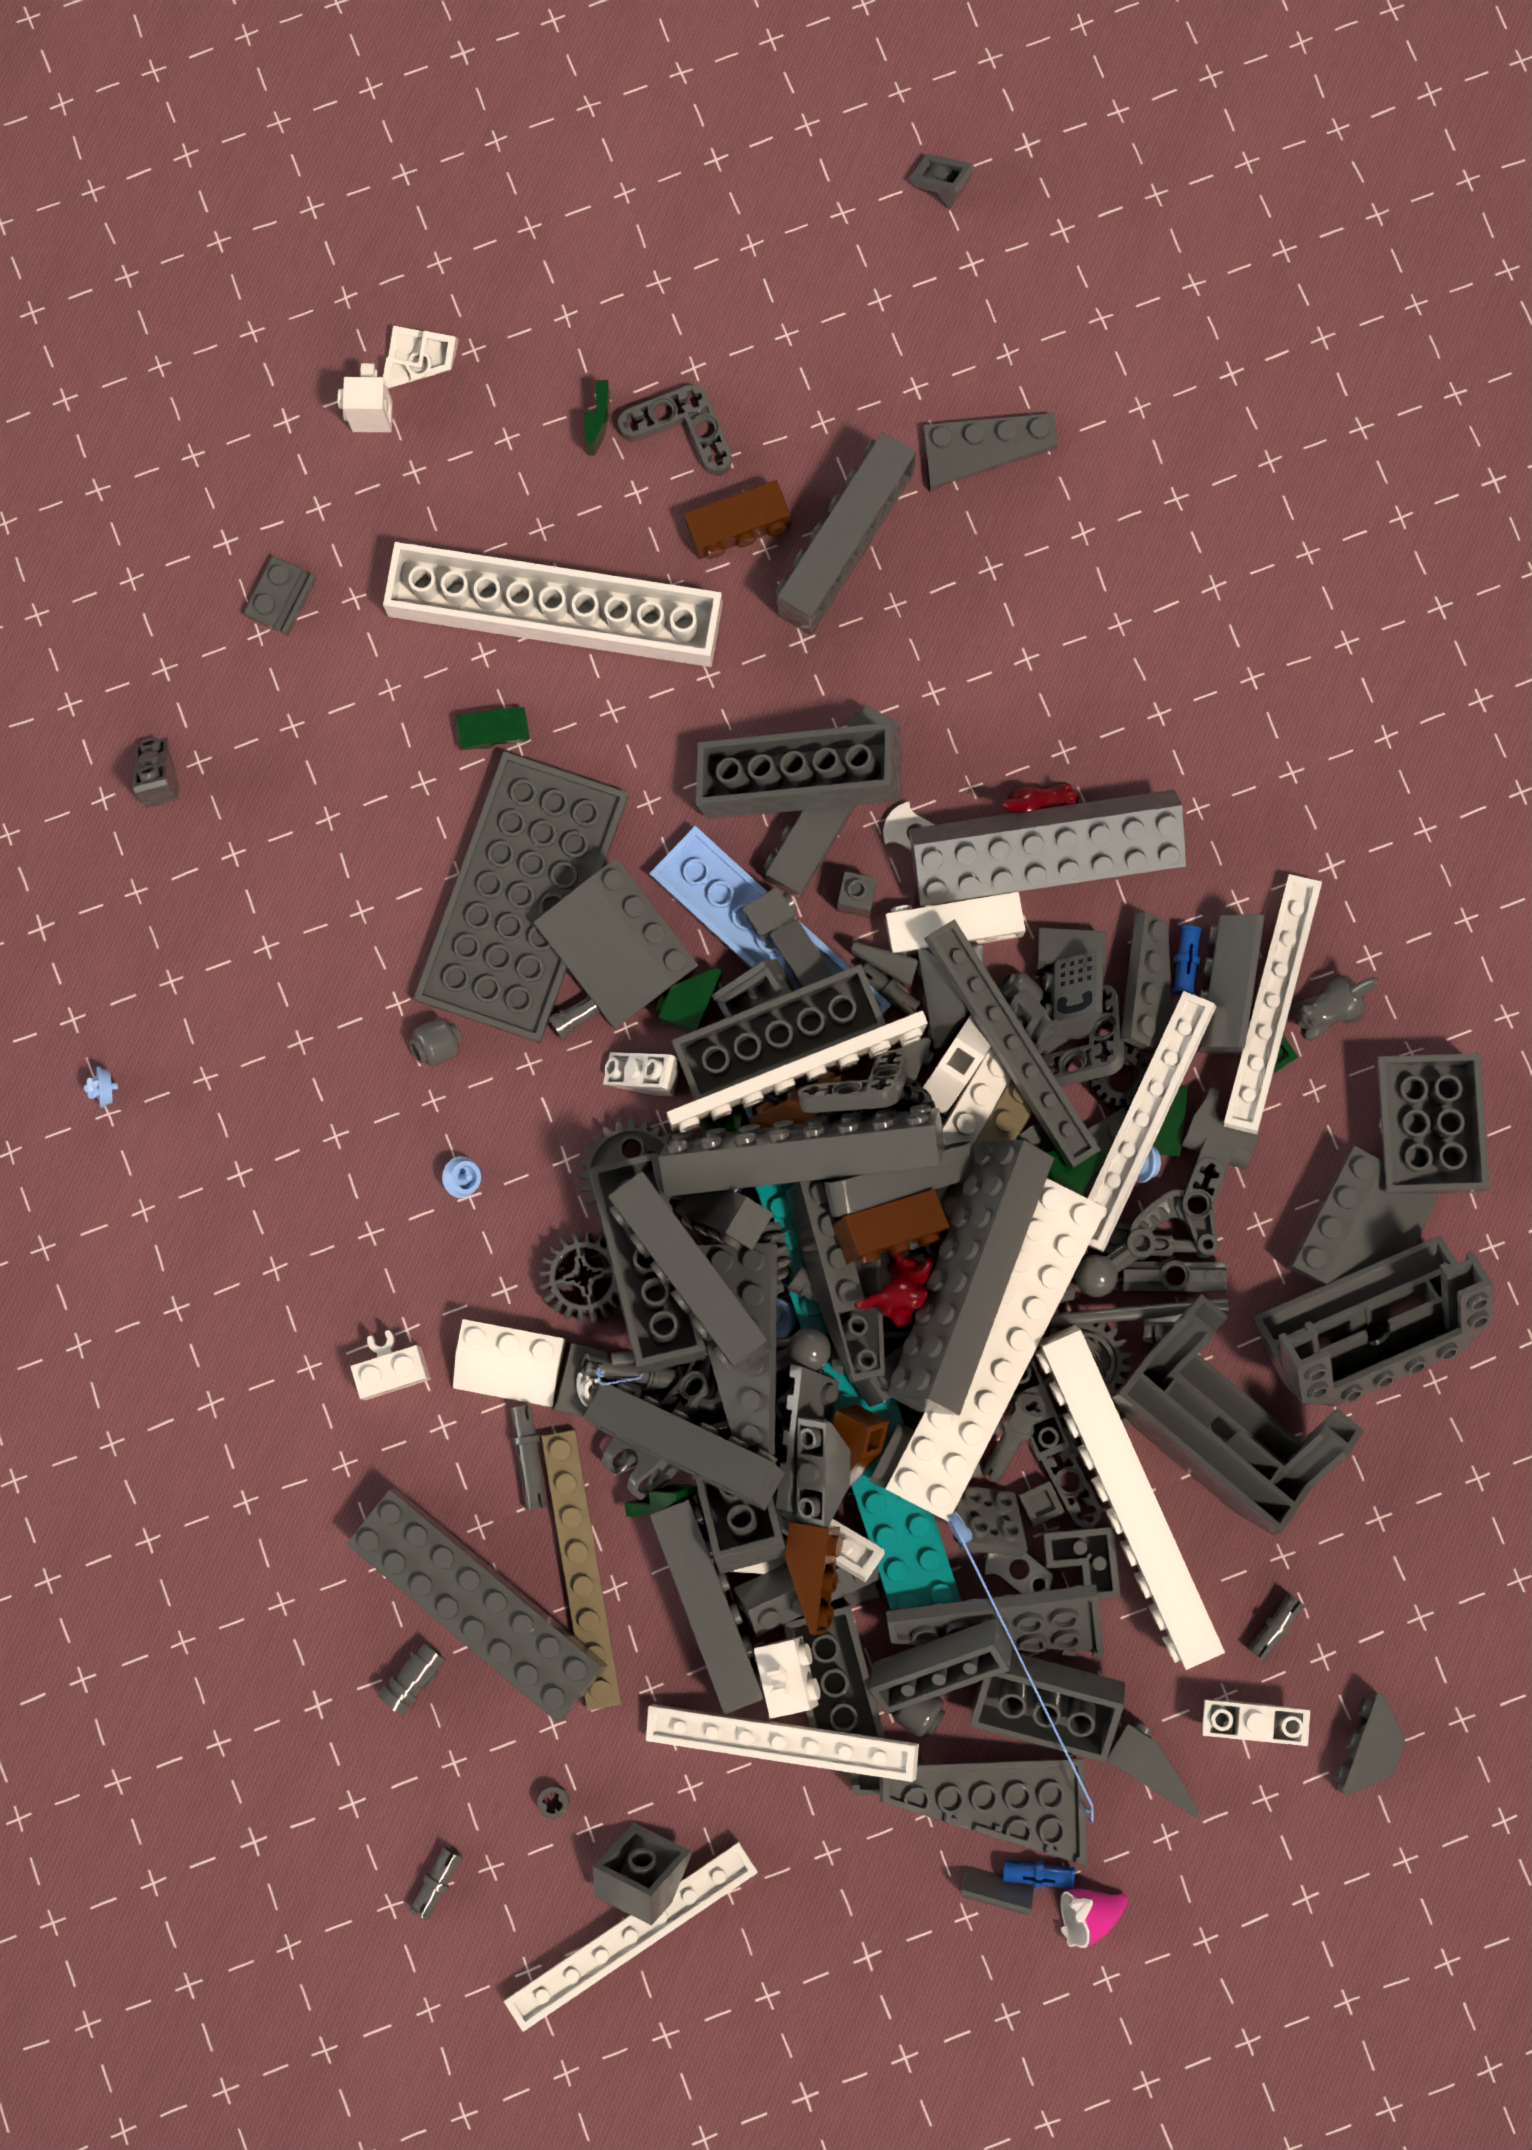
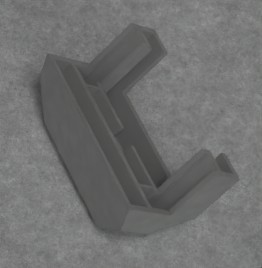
M1439 1235L1260 1313L1253 1318L1265 1352L1283 1383L1301 1403L1338 1406L1345 1402H1355L1363 1394L1374 1389L1387 1388L1399 1378L1409 1374L1416 1375L1425 1370L1427 1366L1438 1361H1448L1463 1351L1494 1320L1493 1283L1473 1251L1466 1253V1260L1458 1264L1445 1241Z
M1201 1294L1167 1329L1131 1372L1112 1399L1137 1430L1236 1514L1272 1535L1279 1534L1284 1531L1310 1490L1348 1457L1364 1430L1337 1408L1302 1441L1198 1354L1216 1334L1215 1331L1228 1318L1224 1312Z

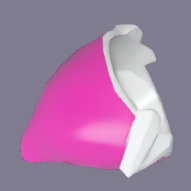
M1075 1888L1063 1892L1060 1908L1065 1926L1061 1927V1932L1067 1938L1066 1943L1068 1946L1086 1948L1104 1938L1124 1912L1128 1902L1127 1896L1123 1893L1109 1895L1084 1888Z

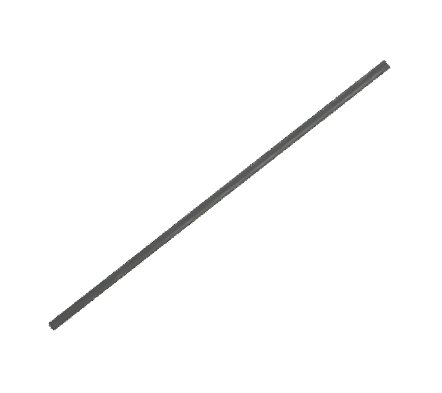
M1227 1298L1209 1300L1222 1312L1229 1311ZM1194 1301L1054 1313L1047 1328L1174 1316L1183 1314ZM913 1326L884 1328V1342L905 1341L909 1337ZM828 1333V1334H825V1335L827 1336L829 1342H830V1335H829V1333ZM791 1337L776 1338V1352L788 1348ZM705 1344L706 1358H710ZM632 1351L611 1353L612 1367L636 1365Z

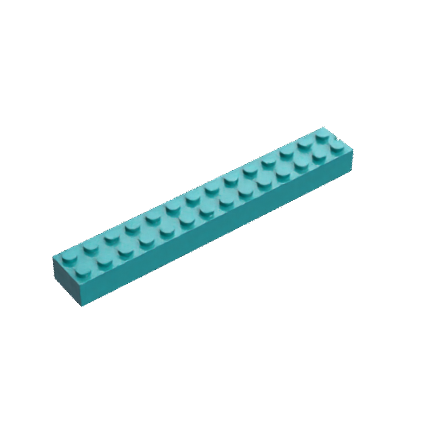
M797 1182L756 1186L754 1188L760 1205L773 1213L774 1221L780 1222V1230L783 1234H786L785 1241L787 1246L790 1247L788 1253L792 1258V1261L789 1263V1267L792 1270V1274L788 1276L790 1284L801 1267H805L785 1194ZM787 1289L800 1330L814 1328L822 1331L824 1334H828L829 1332L819 1307L804 1296L801 1298ZM830 1355L828 1362L818 1370L820 1374L839 1381L838 1398L833 1406L830 1422L836 1410L856 1404L889 1420L882 1452L850 1487L866 1538L884 1549V1556L878 1563V1571L889 1610H898L903 1607L930 1606L936 1603L962 1602L934 1515L869 1481L898 1423L904 1424L897 1400L890 1397L880 1404L869 1407L855 1385L850 1382L845 1369H843V1374H838L836 1370H832V1358Z

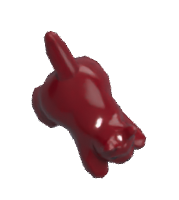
M1061 783L1046 789L1026 786L1012 790L1009 793L1008 800L1003 802V808L1010 812L1019 813L1079 804L1080 797L1072 790V785L1069 783Z
M900 1255L894 1256L895 1263L887 1264V1268L893 1274L894 1279L889 1281L880 1292L856 1301L854 1303L855 1308L867 1310L878 1305L881 1314L889 1318L895 1326L904 1327L908 1325L913 1318L915 1309L920 1308L926 1299L927 1289L922 1288V1286L925 1285L933 1266L932 1258H926L919 1265L915 1259Z

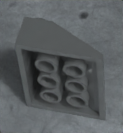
M617 857L533 922L614 1030L698 966Z
M1481 1053L1377 1057L1385 1193L1470 1194L1481 1193L1490 1189Z
M1353 1146L1347 1150L1286 1269L1322 1287L1412 1248L1421 1235L1439 1197L1435 1194L1385 1193L1384 1161Z

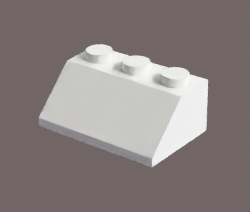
M463 1319L456 1349L453 1388L553 1407L567 1340Z

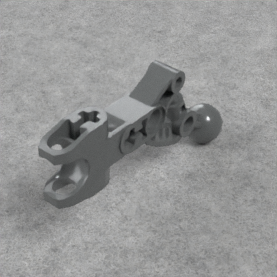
M1211 1087L1207 1090L1199 1108L1189 1120L1181 1146L1197 1152L1184 1189L1171 1190L1148 1206L1129 1226L1128 1237L1124 1244L1107 1256L1091 1254L1080 1261L1075 1271V1281L1078 1288L1084 1294L1091 1297H1102L1109 1294L1115 1288L1118 1273L1134 1261L1145 1260L1149 1256H1172L1173 1252H1193L1198 1258L1206 1259L1217 1251L1219 1243L1213 1207L1229 1165L1246 1170L1258 1141V1134L1224 1127V1123L1219 1120L1216 1114L1219 1090ZM1206 1168L1209 1169V1176L1212 1179L1206 1183L1203 1190L1197 1189L1202 1185L1204 1174L1201 1172ZM1193 1198L1201 1202L1203 1206L1202 1214H1194L1188 1209L1187 1203L1189 1199ZM1177 1218L1183 1223L1189 1240L1173 1239V1235H1153L1152 1233L1160 1224L1169 1219Z
M805 1328L796 1332L791 1337L788 1348L776 1352V1380L780 1372L789 1369L791 1364L802 1366L812 1371L822 1368L828 1362L831 1355V1344L827 1336L822 1331L814 1328ZM710 1358L690 1362L686 1375L660 1402L663 1404V1410L671 1413L673 1409H677L691 1418L690 1423L698 1427L712 1413L717 1415L725 1413ZM613 1438L608 1445L601 1461L614 1474L625 1471L637 1462L636 1468L628 1479L626 1488L640 1500L648 1497L649 1491L660 1488L669 1482L680 1470L616 1438ZM625 1451L621 1458L613 1463L614 1457L619 1452ZM650 1475L647 1484L638 1488L640 1483Z

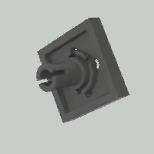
M966 1486L954 1511L959 1514L966 1528L968 1527L971 1531L973 1538L965 1543L969 1552L1023 1557L1028 1548L1015 1492ZM958 1540L959 1549L966 1550L964 1545Z

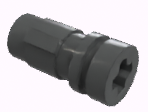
M424 1642L416 1653L414 1652L400 1669V1673L395 1678L391 1677L388 1680L390 1685L388 1687L384 1686L377 1696L403 1717L411 1708L409 1706L410 1702L415 1703L418 1699L416 1695L421 1689L426 1691L440 1674L437 1670L445 1659Z

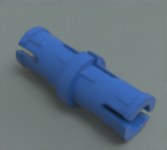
M1182 925L1179 929L1178 953L1173 958L1176 969L1172 992L1182 995L1183 991L1194 994L1196 966L1200 965L1201 959L1197 957L1201 928Z
M1009 1859L1004 1861L1003 1882L1034 1885L1036 1889L1046 1886L1071 1890L1074 1887L1075 1867L1044 1864L1042 1860H1036V1863Z

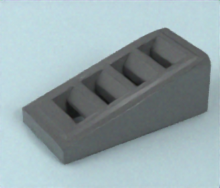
M858 942L853 943L851 954L865 964L869 963L871 966H874L888 978L896 979L901 986L911 989L917 969V959Z

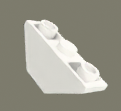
M971 1014L922 1087V1090L926 1089L930 1093L936 1108H939L940 1112L944 1115L966 1086L991 1047Z
M610 1052L609 1060L605 1065L603 1085L654 1096L674 1097L681 1064L675 1056L670 1054Z
M1204 1700L1202 1736L1308 1746L1310 1710L1243 1701Z

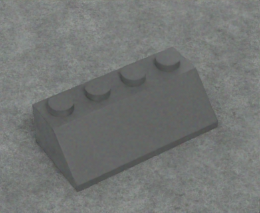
M1220 915L1217 925L1211 924L1208 944L1214 946L1212 957H1206L1203 977H1209L1207 990L1201 989L1200 998L1215 1003L1216 1009L1198 1046V1052L1238 1058L1245 1049L1265 915Z

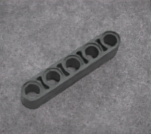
M971 1141L945 1145L940 1166L837 1177L824 1181L831 1216L839 1217L854 1214L967 1180L975 1161Z

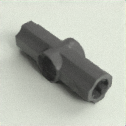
M1134 1261L1122 1270L1123 1291L1169 1293L1226 1292V1262ZM1169 1268H1177L1182 1272L1183 1282L1181 1285L1173 1286L1166 1281L1165 1274Z

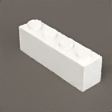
M1019 892L958 900L957 902L947 904L924 905L923 908L911 909L910 905H902L892 908V913H887L885 917L890 951L903 956L918 955V950L920 949L930 950L924 938L954 919L971 945L1023 937L1026 931Z

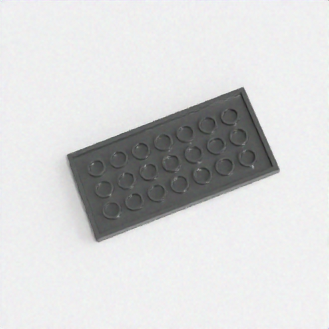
M503 751L413 999L416 1002L541 1044L549 1022L548 1017L552 1014L568 968L533 922L605 866L629 799V793Z

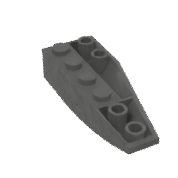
M828 1179L797 1182L785 1194L809 1280L836 1352L851 1383L882 1377L885 1375L883 1315L878 1305L867 1310L857 1309L854 1306L856 1301L882 1290L881 1259L861 1266L859 1261L846 1264L832 1227L844 1216H831L824 1181Z

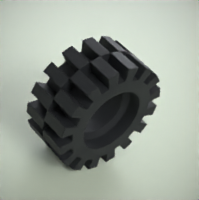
M1124 1046L1123 1066L1127 1067L1133 1075L1132 1085L1126 1090L1112 1088L1108 1083L1107 1076L1089 1080V1084L1092 1087L1091 1092L1098 1097L1097 1101L1107 1104L1109 1108L1118 1107V1109L1130 1107L1149 1067L1146 1064L1147 1059L1144 1055L1141 1057L1136 1049L1130 1050L1128 1046ZM1107 1050V1058H1108V1056L1112 1055V1054L1109 1052V1050Z

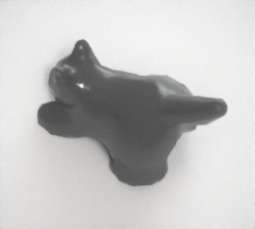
M1340 975L1331 979L1322 993L1293 1003L1290 1006V1011L1292 1014L1297 1015L1296 1021L1299 1027L1306 1029L1304 1033L1305 1039L1309 1041L1317 1039L1337 1022L1350 1024L1356 1023L1363 1018L1367 1009L1364 1004L1363 995L1370 992L1378 984V978L1370 977L1355 983L1350 977Z

